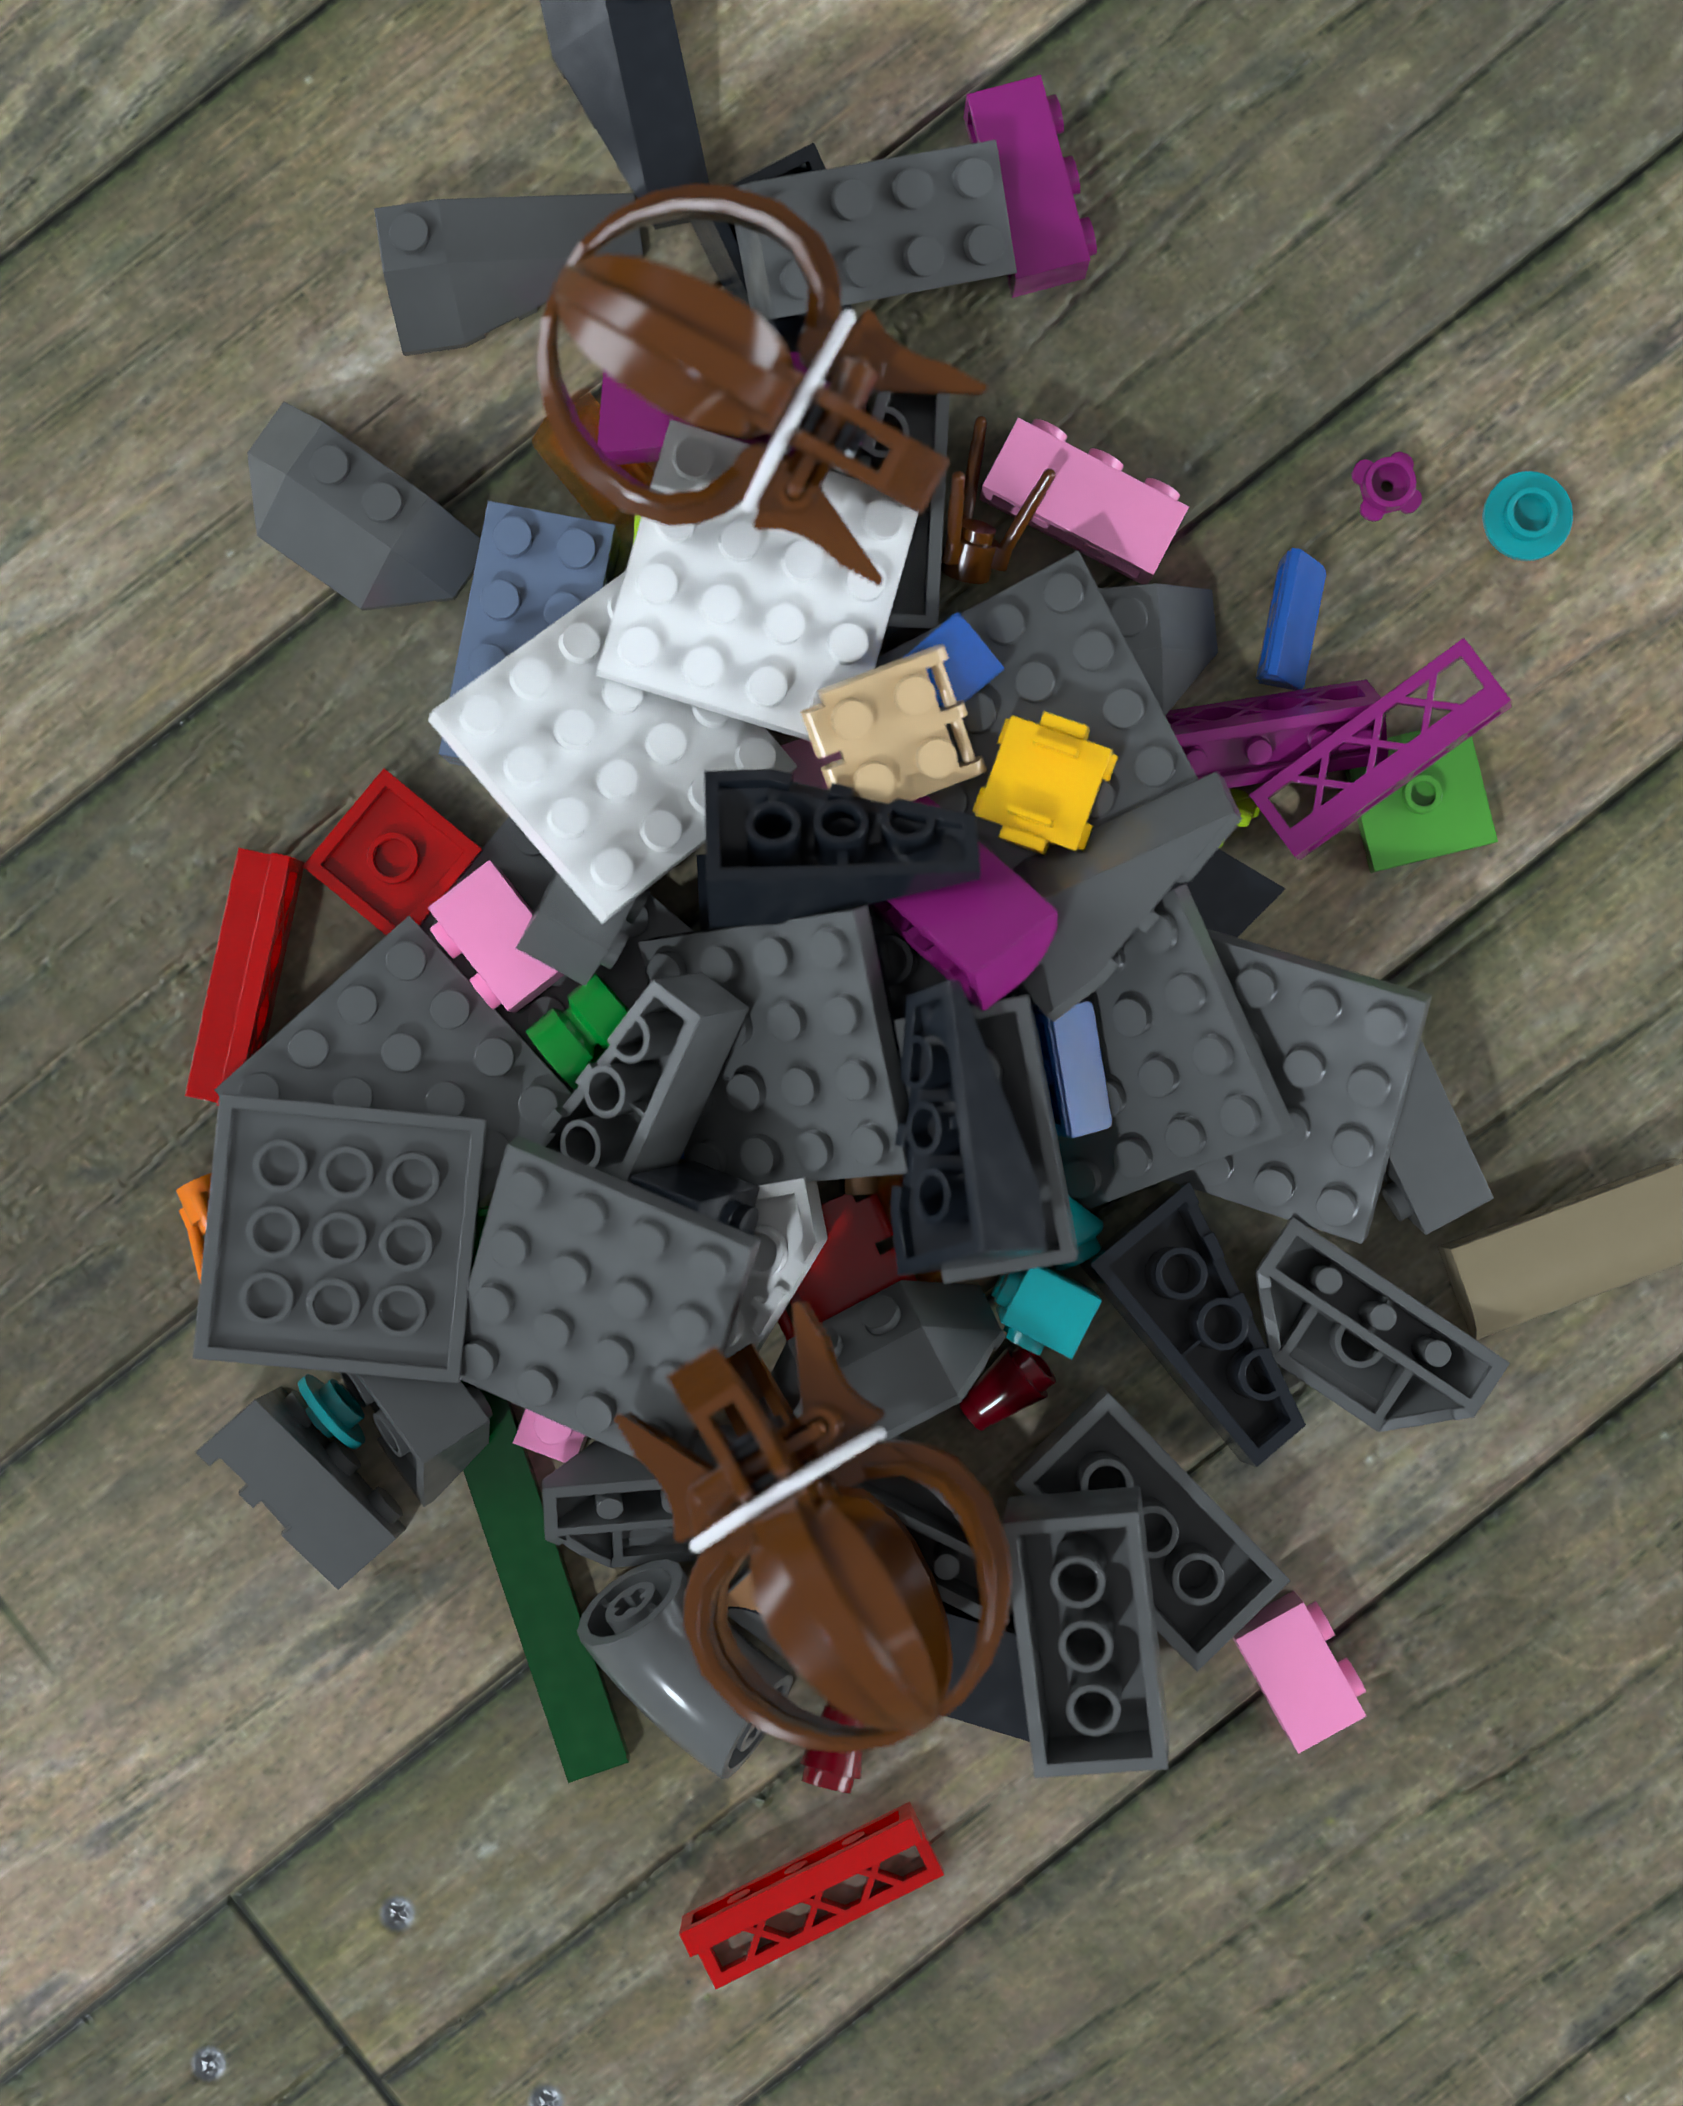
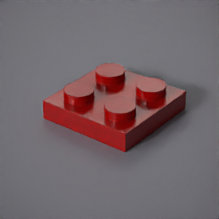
M383 768L304 863L303 867L387 936L408 916H411L421 927L431 914L428 907L455 886L484 850Z

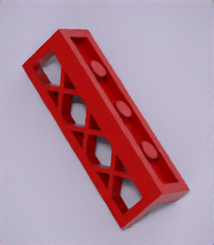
M238 847L185 1096L215 1102L219 1106L220 1096L214 1090L266 1044L305 862L287 855L273 852L267 854Z
M908 1802L684 1914L679 1935L690 1958L697 1954L699 1955L715 1989H718L944 1876V1870L911 1803ZM914 1845L925 1864L904 1876L879 1868L882 1861ZM856 1874L867 1877L860 1898L846 1905L822 1897L824 1890ZM875 1880L887 1883L871 1892ZM800 1902L810 1905L804 1925L790 1933L765 1925L767 1919ZM818 1908L830 1912L814 1920ZM743 1931L753 1934L747 1954L722 1967L713 1946ZM761 1937L772 1940V1942L757 1949Z

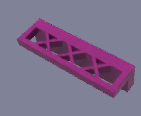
M1462 638L1252 792L1250 797L1293 856L1301 860L1512 707L1511 699L1467 640ZM1461 658L1484 687L1462 704L1434 700L1439 674ZM1429 682L1426 699L1409 697ZM1397 705L1425 708L1421 733L1407 744L1380 740L1384 715ZM1433 709L1450 712L1430 726ZM1375 722L1372 739L1355 737ZM1344 744L1371 747L1366 774L1358 780L1350 783L1327 779L1331 753ZM1379 749L1396 751L1376 766ZM1321 761L1318 778L1301 776ZM1290 783L1317 786L1313 812L1290 828L1270 801V798ZM1325 788L1342 790L1323 804Z
M1365 679L1169 710L1165 717L1198 780L1217 772L1225 779L1228 788L1269 781L1381 699V696ZM1386 714L1384 715L1380 739L1387 741ZM1375 722L1355 737L1372 739ZM1350 744L1342 745L1331 753L1328 772L1366 767L1371 747ZM1379 749L1376 765L1388 758V750ZM1321 761L1301 776L1319 774Z

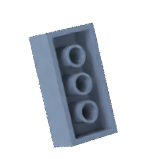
M488 501L450 697L614 580L621 539L615 525ZM442 738L439 755L450 764L466 766Z

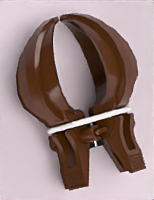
M692 184L656 191L615 210L579 242L569 260L563 266L552 288L553 292L550 294L540 324L537 370L544 411L560 448L580 476L619 509L667 526L704 523L726 514L742 503V508L747 513L754 512L758 508L757 516L753 521L754 528L758 530H784L801 535L820 546L841 567L846 566L848 571L853 570L855 575L860 574L861 578H867L868 582L874 581L875 586L882 584L883 578L823 492L822 484L830 469H836L843 474L847 473L915 512L922 513L950 460L862 412L868 397L874 392L979 396L985 393L987 389L985 383L980 384L978 379L973 380L971 375L966 376L964 371L959 372L958 368H952L950 363L922 357L901 346L884 330L874 312L870 309L864 311L857 323H855V314L852 310H845L841 314V286L837 267L822 236L782 202L729 185ZM683 218L730 222L769 236L793 254L809 286L806 325L798 346L802 363L809 371L807 376L795 370L785 342L759 314L726 291L680 269L640 257L612 254L593 255L612 240L639 227ZM559 317L567 333L588 358L620 385L659 410L693 426L723 436L749 440L768 433L774 436L772 443H756L746 447L738 455L731 467L702 490L666 494L639 483L604 454L578 418L562 378L558 352ZM826 381L830 383L828 388L824 387ZM865 435L890 448L878 473L853 459ZM792 447L796 448L793 456L788 454Z
M796 1302L792 1308L802 1406L801 1416L796 1418L754 1344L750 1343L728 1358H725L715 1345L666 1376L688 1415L720 1464L719 1467H716L632 1412L618 1414L614 1417V1423H618V1429L622 1430L621 1435L626 1437V1443H630L629 1448L634 1450L633 1455L656 1477L666 1493L673 1513L674 1538L676 1542H683L688 1538L696 1537L691 1541L690 1548L696 1553L703 1551L698 1557L697 1564L691 1573L684 1596V1629L703 1677L739 1716L766 1734L800 1747L848 1753L892 1746L925 1730L936 1723L935 1720L939 1717L943 1718L961 1704L992 1663L1008 1622L1013 1581L1009 1544L990 1493L957 1457L927 1443L910 1440L882 1441L886 1437V1430L882 1427L873 1429V1425L883 1419L886 1413L882 1408L863 1398L848 1382L838 1364L831 1337L826 1335L827 1330L822 1328L823 1324L818 1322L819 1317L814 1315L815 1311L813 1309H810L811 1304L809 1302ZM763 1397L774 1416L771 1419H768L757 1403ZM724 1408L738 1437L733 1442L730 1441L712 1416V1414ZM905 1475L940 1492L959 1516L975 1554L982 1600L977 1643L961 1680L947 1696L946 1693L951 1681L953 1657L949 1623L936 1580L916 1540L897 1514L865 1489L851 1487L867 1479ZM750 1552L749 1565L754 1601L771 1637L799 1675L832 1706L862 1724L874 1728L841 1725L801 1709L766 1683L741 1653L728 1625V1584Z

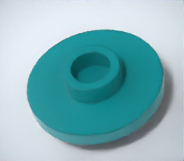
M1523 471L1504 478L1491 490L1483 507L1482 522L1488 540L1500 553L1518 561H1535L1549 556L1565 542L1572 528L1573 508L1567 492L1555 479L1543 473Z
M306 1374L298 1381L299 1390L308 1404V1407L305 1409L306 1414L322 1434L328 1438L335 1436L343 1444L354 1450L365 1443L364 1433L358 1424L365 1418V1414L359 1403L341 1383L335 1379H330L324 1384L310 1374Z

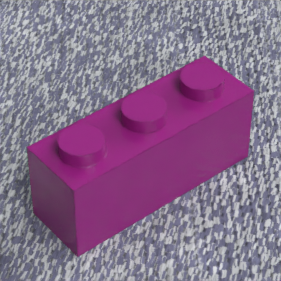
M1041 75L966 94L964 120L970 143L996 140L1017 270V273L1006 275L1012 298L1085 279L1091 260L1090 256L1097 254V244L1090 218L1088 216L1079 218L1073 195L1080 194L1081 192L1079 174L1073 156L1063 157L1057 134L1064 133V121L1056 94L1046 96Z

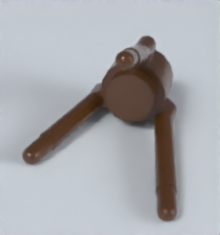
M978 416L974 423L966 474L964 475L963 472L956 471L952 475L946 543L941 558V571L955 580L970 584L987 583L990 580L992 569L1003 572L1007 571L1012 550L1056 476L1055 471L1050 468L1043 472L999 544L994 538L996 529L992 525L973 519L987 429V419L984 416Z

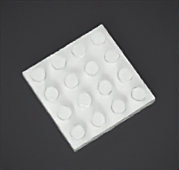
M670 419L651 488L666 494L702 490L731 467L738 455L749 444ZM829 471L822 484L823 492L881 574L883 582L880 586H875L874 581L868 582L867 578L862 579L860 574L855 575L853 570L848 571L846 566L841 567L820 546L801 535L784 530H758L754 528L753 521L757 516L758 508L754 512L747 513L743 510L742 503L726 514L701 524L667 526L641 517L596 676L811 742L800 712L822 703L817 690L875 669L919 512H915L858 479Z
M625 572L432 710L428 719L430 724L602 924L706 843L704 771L774 769L793 773L798 767L765 727L596 676Z

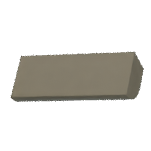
M1673 1158L1437 1246L1470 1336L1475 1340L1485 1338L1683 1264V1159Z

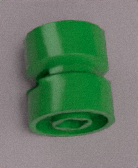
M596 972L586 986L580 984L567 995L569 1007L565 1011L552 1008L526 1030L533 1044L574 1090L578 1088V1084L575 1082L588 1064L597 1063L610 1046L608 1038L630 1011Z

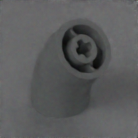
M668 1559L647 1562L627 1571L612 1581L591 1601L582 1614L577 1629L580 1641L609 1678L649 1720L690 1756L719 1778L728 1779L752 1755L766 1736V1733L739 1716L703 1677L699 1670L684 1629V1596L690 1579L679 1563ZM728 1622L741 1653L766 1683L787 1698L793 1683V1675L765 1655Z

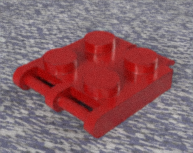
M877 1193L857 1202L853 1195L842 1194L821 1204L828 1239L791 1298L790 1304L793 1307V1304L796 1302H809L811 1304L810 1309H813L815 1311L814 1315L819 1317L818 1322H823L900 1280L917 1281L914 1274L898 1275L895 1247L881 1254L877 1249L875 1243L893 1235L892 1225ZM785 1308L777 1322L787 1341L795 1337V1330Z

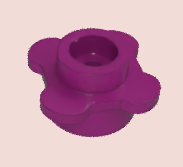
M1395 452L1390 457L1381 458L1374 463L1364 459L1354 466L1351 477L1353 482L1360 487L1363 501L1359 511L1363 518L1371 522H1377L1387 513L1401 511L1404 514H1411L1419 508L1422 502V495L1416 489V475L1413 470L1414 461L1408 454ZM1384 481L1390 482L1392 484V491L1384 492L1381 489V483Z

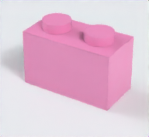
M488 860L428 907L438 921L430 928L432 934L453 959L461 953L464 954L478 972L469 979L471 984L492 1009L502 1004L507 1011L516 1013L564 976V974L516 949L534 911L499 866L491 860Z
M1292 1591L1263 1607L1233 1637V1640L1287 1738L1299 1754L1366 1717L1356 1698L1366 1693V1690L1348 1658L1346 1657L1337 1662L1330 1651L1326 1640L1334 1637L1335 1633L1318 1603L1315 1601L1306 1606L1301 1598Z

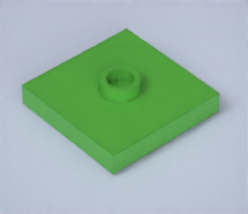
M1421 730L1389 737L1387 741L1407 744L1417 737ZM1472 736L1357 819L1370 874L1498 842ZM1388 750V757L1396 751ZM1367 766L1345 770L1347 781L1353 783L1366 774Z

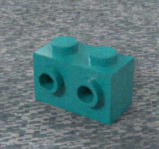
M1050 1266L1000 1274L991 1296L995 1297L994 1302L998 1304L996 1312L1000 1322L1005 1325L1003 1331L1007 1333L1005 1337L1008 1340L1037 1355H1041L1044 1347L1047 1346L1071 1359L1102 1301L1091 1287L1060 1271H1056Z

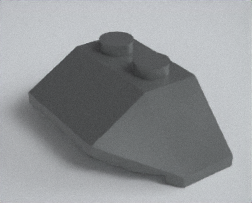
M283 402L247 452L257 536L361 610L407 606L431 601L455 600L474 574L480 538L424 492L317 418Z
M1158 583L1100 588L1099 591L1164 715H1166L1218 653L1212 589Z
M1294 1217L1288 1220L1255 1270L1266 1344L1276 1363L1378 1432L1428 1425L1448 1420L1474 1418L1510 1364L1507 1360Z
M900 1280L821 1322L823 1324L822 1328L827 1330L826 1335L831 1337L838 1364L848 1382L863 1398L882 1408L886 1413L883 1419L873 1425V1429L882 1427L886 1430V1437L882 1441L890 1440L962 1402L985 1368L992 1350H997L1005 1339V1335L980 1285L944 1284L940 1282ZM795 1337L787 1340L771 1375L774 1377L797 1418L802 1415L796 1341ZM763 1397L758 1400V1405L768 1419L774 1417L765 1398Z
M731 1424L720 1425L731 1442L738 1439ZM699 1431L693 1452L719 1467V1462ZM595 1440L542 1480L546 1541L558 1546L564 1544L577 1554L610 1568L639 1566L650 1561L664 1559L674 1562L697 1561L703 1552L696 1553L690 1548L691 1541L696 1537L688 1538L683 1542H676L674 1538L673 1513L666 1493L656 1477L637 1458Z

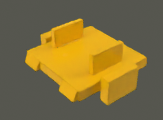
M1045 711L1043 712L1040 725L1012 715L1011 718H1006L997 741L998 744H1001L986 787L980 788L972 812L976 813V816L981 819L1001 825L1002 829L999 838L1002 841L1045 855L1050 842L1076 852L1077 849L1084 851L1093 827L1087 821L1102 780L1109 782L1118 756L1112 753V749L1087 741L1090 730L1086 725Z

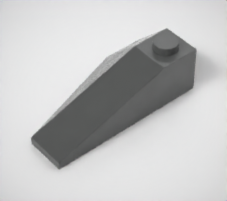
M612 193L435 199L374 208L383 274L403 355L410 356L465 348L486 338L484 334L516 318L522 320L538 312L537 308L548 302L550 294L553 292L552 288L563 266H565L579 242L615 210L636 201L635 194ZM640 227L612 240L593 256L612 254L644 259Z
M1214 772L1092 828L1084 851L1077 849L1076 852L1055 845L1048 848L1045 855L1037 853L1024 859L1012 869L1014 873L1058 911L1057 928L1048 950L1034 970L1021 982L1045 1016L1055 1022L1106 982L1119 966L1111 958L1137 928L1146 934L1160 918L1152 910L1175 882L1185 883L1191 881L1242 820L1240 812L1225 779L1219 773Z
M339 1372L347 1387L346 1389L359 1405L364 1408L370 1405L375 1412L373 1418L382 1435L377 1441L423 1507L433 1502L489 1444V1418L493 1416V1413L482 1392L472 1384L465 1387L462 1382L449 1383Z

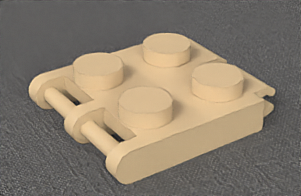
M944 645L930 647L817 690L822 703L807 708L800 713L818 758L840 752L842 759L821 767L828 790H830L832 783L854 788V796L889 804L897 798L909 801L915 800L980 775L987 770L983 757H975L962 718L967 716L968 713L964 701H956L943 664L949 658ZM931 667L944 705L942 707H939L937 703L935 689L930 682L926 668ZM949 723L963 760L959 763L956 750L951 743L945 726Z

